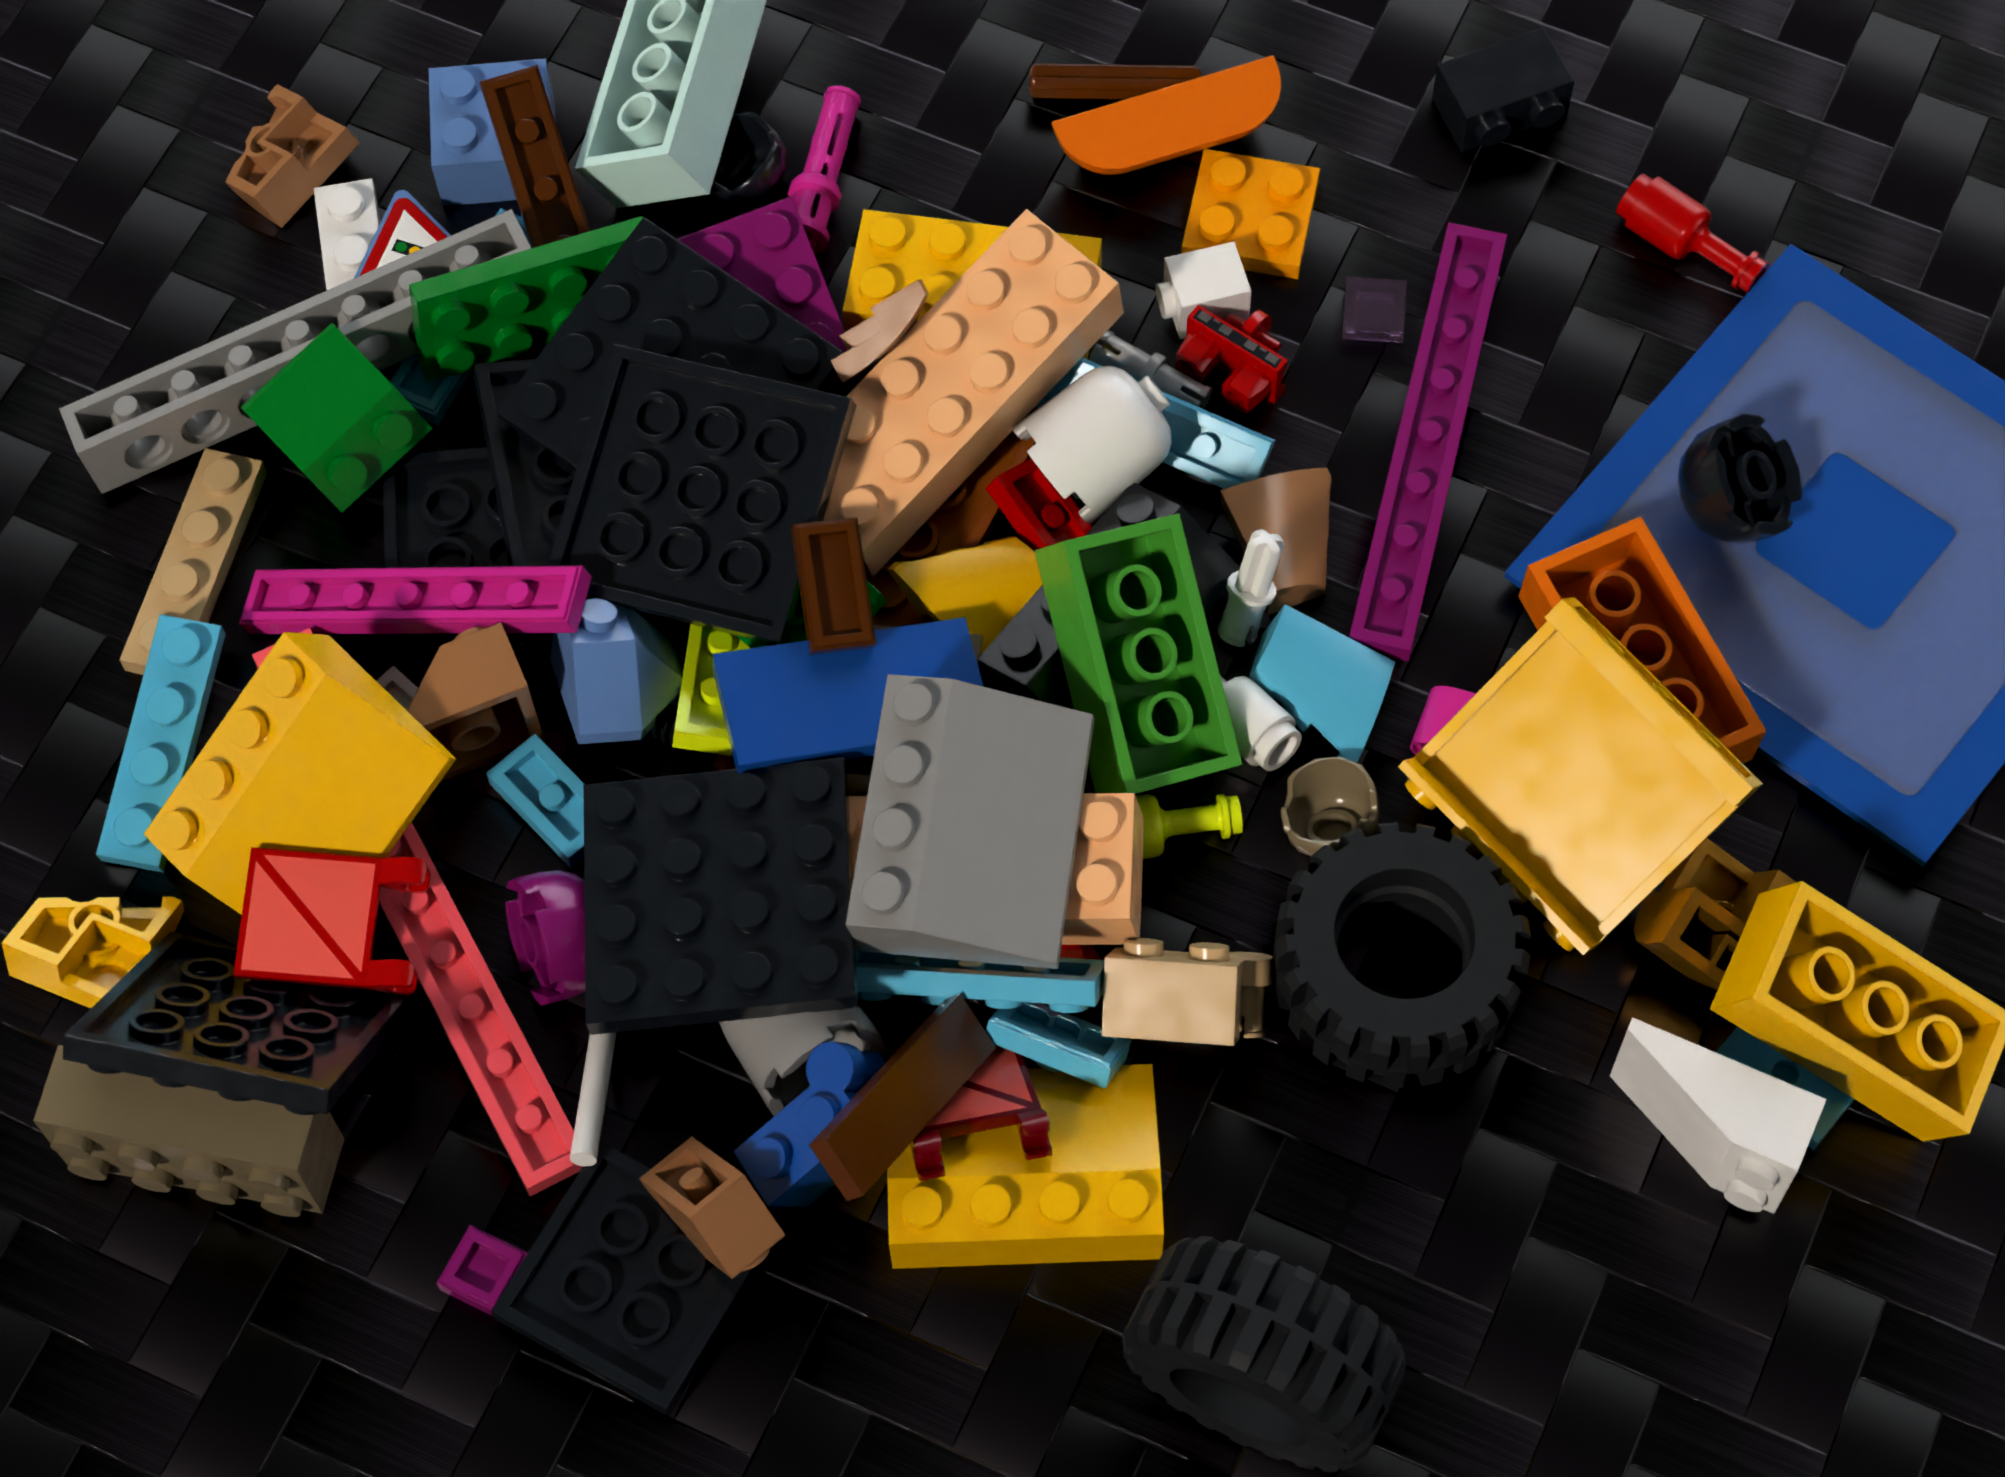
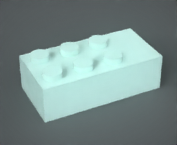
M627 0L575 166V170L615 208L710 194L767 0Z

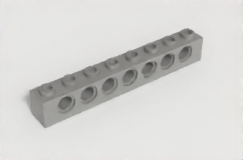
M510 209L59 408L76 453L101 494H104L257 426L242 410L241 406L331 323L379 371L417 355L409 284L531 249V246L513 210Z

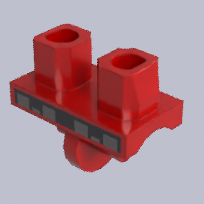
M1197 305L1187 317L1186 338L1176 354L1175 369L1200 383L1205 380L1214 367L1222 371L1229 377L1222 384L1221 396L1227 404L1241 413L1247 414L1264 398L1275 404L1285 392L1282 378L1287 368L1288 360L1278 354L1282 343L1268 335L1272 322V317L1262 310H1257L1245 321L1237 315L1230 313L1225 320H1222Z

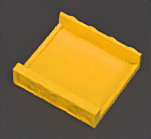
M1575 597L1561 599L1544 617L1547 622L1415 757L1405 759L1398 767L1409 778L1405 786L1410 794L1431 811L1438 807L1455 824L1450 830L1451 834H1456L1472 843L1470 854L1475 857H1479L1482 853L1489 855L1502 868L1498 881L1499 884L1503 885L1507 882L1514 884L1522 900L1521 904H1525L1529 900L1547 918L1543 922V927L1550 937L1565 950L1572 951L1576 948L1582 955H1585L1595 949L1763 783Z

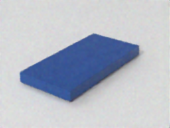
M965 617L874 630L876 645L873 648L809 655L808 643L805 640L713 654V673L738 774L775 764L844 757V760L874 756L888 674L948 678L983 686Z

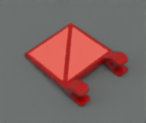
M251 847L233 976L236 979L369 989L395 995L414 994L417 987L418 974L414 969L413 963L400 959L372 960L381 887L408 893L426 892L429 888L431 875L426 861L422 858L407 856L375 858Z

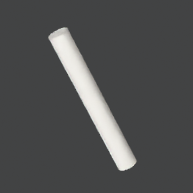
M617 1032L589 1035L570 1153V1161L578 1166H593L597 1162Z

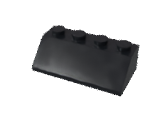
M1136 483L1132 484L1119 496L1085 536L1179 513L1207 620L1229 594L1226 589L1227 580L1232 573L1239 571L1240 566L1180 505ZM1042 584L977 660L989 688L1074 709Z

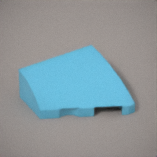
M1284 604L1261 636L1249 677L1272 698L1282 703L1287 712L1295 719L1296 725L1303 732L1314 726L1340 752L1338 756L1358 763L1383 702L1395 661Z

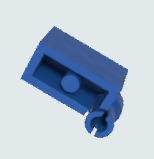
M824 1042L818 1045L809 1055L806 1064V1076L810 1086L734 1150L735 1155L767 1206L809 1207L835 1185L809 1144L886 1063L880 1053L872 1050L859 1051L856 1046L842 1042Z

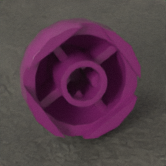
M555 870L537 872L508 881L506 888L518 892V899L505 902L509 935L520 972L524 973L534 970L536 978L541 985L529 989L533 998L541 1006L585 992L584 879L577 874Z

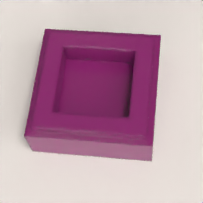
M470 1225L436 1284L440 1291L493 1316L491 1313L492 1308L526 1257L527 1252Z

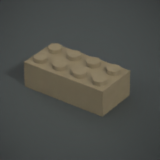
M61 1045L57 1047L33 1120L50 1142V1147L68 1165L67 1169L78 1176L92 1180H106L108 1173L132 1177L131 1181L135 1185L162 1193L170 1192L172 1185L195 1189L199 1197L224 1205L235 1204L237 1198L261 1202L263 1209L286 1217H299L302 1210L323 1214L344 1142V1137L330 1111L327 1115L322 1113L299 1115L289 1112L283 1105L255 1099L232 1101L221 1097L216 1091L192 1086L165 1087L155 1083L153 1078L125 1072L116 1074L98 1073L91 1070L87 1064L63 1060V1046Z

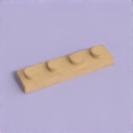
M205 448L119 659L125 671L144 675L160 614L205 623L209 622L267 476V470L263 461Z

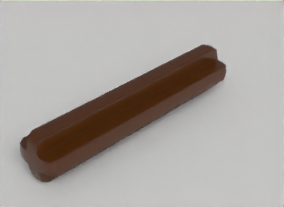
M1035 63L1031 65L1029 90L1034 98L1125 100L1202 77V73L1197 66Z

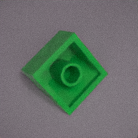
M333 323L324 329L241 406L242 410L341 513L433 429L403 395Z

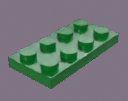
M643 216L409 284L418 364L426 381L463 373L470 368H474L477 363H489L504 358L517 357L527 351L546 346L642 220Z

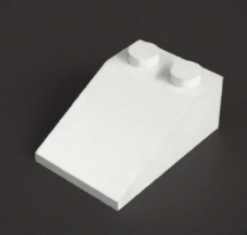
M1633 1017L1610 1073V1077L1710 1187L1723 1192L1725 1199L1734 1206L1751 1212H1760L1763 1209L1772 1214L1775 1213L1799 1170L1827 1100Z

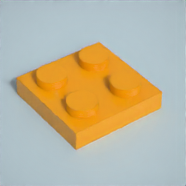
M1204 149L1182 242L1181 254L1234 241L1244 270L1298 279L1319 183L1320 168Z

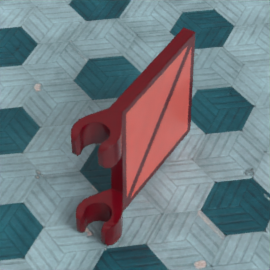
M995 1045L996 1049L910 1143L919 1181L946 1176L941 1156L943 1150L941 1139L1017 1125L1026 1160L1053 1155L1048 1137V1132L1050 1131L1049 1118L1046 1111L1041 1108L1022 1055ZM886 1056L885 1061L887 1062L891 1056Z

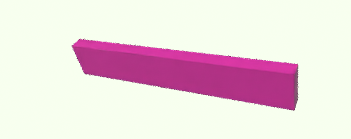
M582 565L255 570L239 624L249 634L299 633L308 628L311 629L313 634H457L473 627L487 628L500 622L506 633H577L592 576Z

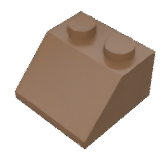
M501 622L487 628L473 627L456 636L453 641L440 645L407 709L456 758L440 782L506 757L534 734L543 742L545 741L527 682Z

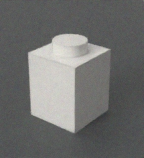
M1234 241L1164 258V282L1156 284V297L1163 319L1173 318L1179 339L1186 338L1187 317L1197 305L1222 320H1225L1230 313L1237 315L1245 321L1249 318L1251 288Z

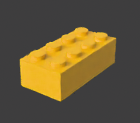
M863 209L842 311L845 332L872 317L874 314L871 307L916 280L922 279L929 293L919 314L918 322L1008 227ZM1057 233L1101 268L1102 238ZM1089 350L1084 354L1083 358L1088 359Z
M1803 881L1758 894L1710 1007V1010L1923 1142L1970 1134L2005 1045V1009Z

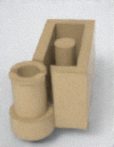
M1138 938L1125 939L1124 947H1116L1105 956L1102 1036L1234 1046L1240 1038V1032L1243 1031V1016L1245 1018L1244 1038H1260L1265 1034L1263 1029L1265 986L1272 984L1273 957L1268 954L1229 952L1230 947L1228 945L1208 942L1190 944L1189 952L1163 950L1164 942L1161 940Z

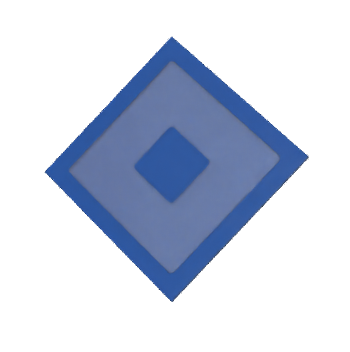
M1790 243L1505 571L1504 578L1521 589L1528 565L1641 516L1766 729V733L1756 753L1923 868L2005 764V381ZM1745 413L1764 418L1765 422L1761 427L1769 433L1775 442L1782 439L1788 442L1799 467L1802 497L1801 500L1791 503L1788 520L1792 521L1793 524L1789 529L1757 542L1740 544L1714 539L1698 528L1686 512L1680 498L1678 472L1681 457L1697 434L1726 419Z

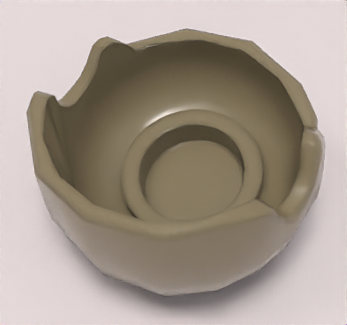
M1341 756L1316 758L1294 770L1288 777L1287 796L1284 807L1281 808V819L1284 833L1288 835L1289 842L1298 852L1312 856L1324 845L1331 846L1336 852L1339 849L1341 835L1358 828L1363 830L1365 837L1375 834L1380 816L1378 795L1374 781L1362 764Z

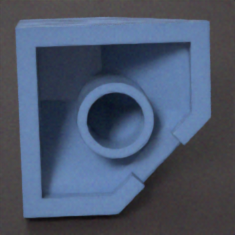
M587 599L578 632L553 633L550 662L578 744L641 740L654 727L656 716L668 704L675 706L679 702L683 667L674 643L635 610L610 603L604 599Z

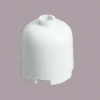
M1100 366L1083 374L1013 427V431L1021 440L1027 441L1030 437L1034 439L1036 444L1027 453L1064 499L1072 494L1076 500L1080 498L1086 504L1078 513L1085 522L1091 525L1112 506L1129 486L1134 483L1139 484L1168 456L1172 443L1171 429L1162 411L1170 403L1148 375L1137 382L1123 369L1114 366Z

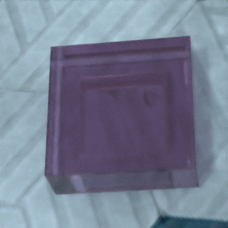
M1347 276L1342 339L1402 343L1407 280Z

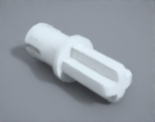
M1264 529L1254 531L1247 544L1239 571L1232 573L1227 580L1226 589L1229 593V598L1218 624L1217 633L1223 641L1232 646L1244 647L1246 642L1249 646L1254 644L1258 636L1264 610L1276 597L1277 588L1272 580L1284 547V542L1278 534H1269Z

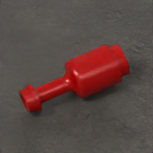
M1644 173L1639 175L1629 186L1618 204L1616 214L1626 220V228L1676 260L1685 258L1690 252L1699 253L1734 276L1731 286L1736 290L1740 288L1748 293L1769 267V263L1761 258L1759 252L1753 251L1749 256H1746L1711 233L1708 226L1712 215L1707 207L1660 176L1652 179Z

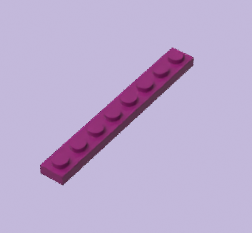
M1448 222L1349 638L1389 658L1407 662L1410 660L1507 238V234Z

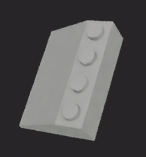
M887 675L846 919V927L861 952L1051 969L1059 968L1095 720L1093 714L955 679Z

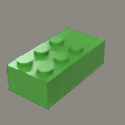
M1173 514L1082 536L1034 550L1074 710L1093 714L1095 719L1088 761L1095 793L1137 794L1242 765L1180 514Z

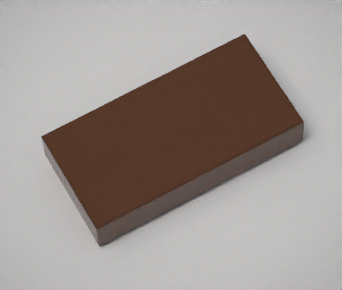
M858 518L794 524L791 528L809 655L873 648L876 645Z

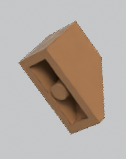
M690 1137L639 1178L648 1192L703 1256L731 1279L741 1271L752 1269L760 1264L767 1257L770 1248L785 1236L745 1175L693 1137Z

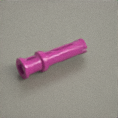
M844 86L828 87L824 93V102L815 133L812 137L803 173L791 181L788 196H792L814 255L824 252L829 243L830 235L826 228L830 214L838 209L842 196L836 182L847 150L855 115L861 103L860 96L854 90Z

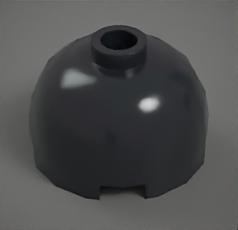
M1743 413L1709 427L1696 435L1681 457L1678 484L1684 508L1698 528L1714 539L1740 544L1757 542L1775 536L1789 529L1793 524L1792 521L1788 520L1791 503L1801 500L1802 497L1799 467L1788 442L1785 439L1775 442L1769 433L1761 427L1765 422V419L1761 416Z

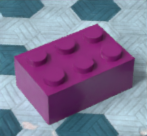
M792 196L677 239L841 351H847L839 336L845 333ZM836 373L823 392L831 393L858 383L860 380L842 383Z

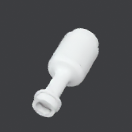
M1239 676L1226 681L1221 677L1240 756L1251 766L1260 765L1266 771H1273L1281 767L1293 756L1302 740L1301 733L1295 728V719L1251 678Z

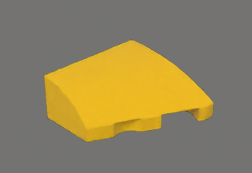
M1013 536L987 541L983 545L971 548H956L940 552V555L914 561L895 562L887 569L918 614L929 615L934 622L965 617L969 634L983 635L982 653L1042 586L1035 552L1017 537Z
M67 897L38 898L1 943L9 976L91 1009L170 932H175L184 912L183 902L175 897H162L161 907L122 908L120 897H97L88 902H76Z

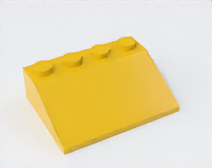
M283 632L149 825L144 835L186 878L242 915L251 847L386 858L453 765L456 758L329 635Z
M1153 1064L1122 1065L1106 1089L1064 1072H1052L1043 1068H1027L1041 1108L1046 1111L1049 1118L1050 1131L1048 1132V1137L1052 1147V1156L1026 1160L1017 1125L941 1139L943 1147L941 1156L946 1176L919 1181L909 1144L887 1169L888 1234L892 1269L1160 1259L1163 1254L1164 1221Z

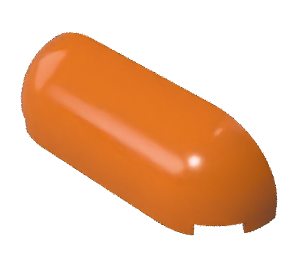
M1274 55L1052 121L1051 125L1060 147L1076 164L1094 173L1120 175L1231 142L1255 132L1268 120L1277 105L1281 92L1280 71Z

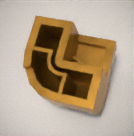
M1707 838L1668 876L1660 891L1652 892L1643 901L1634 926L1635 939L1686 978L1717 991L1758 894L1796 882L1780 870L1753 872Z

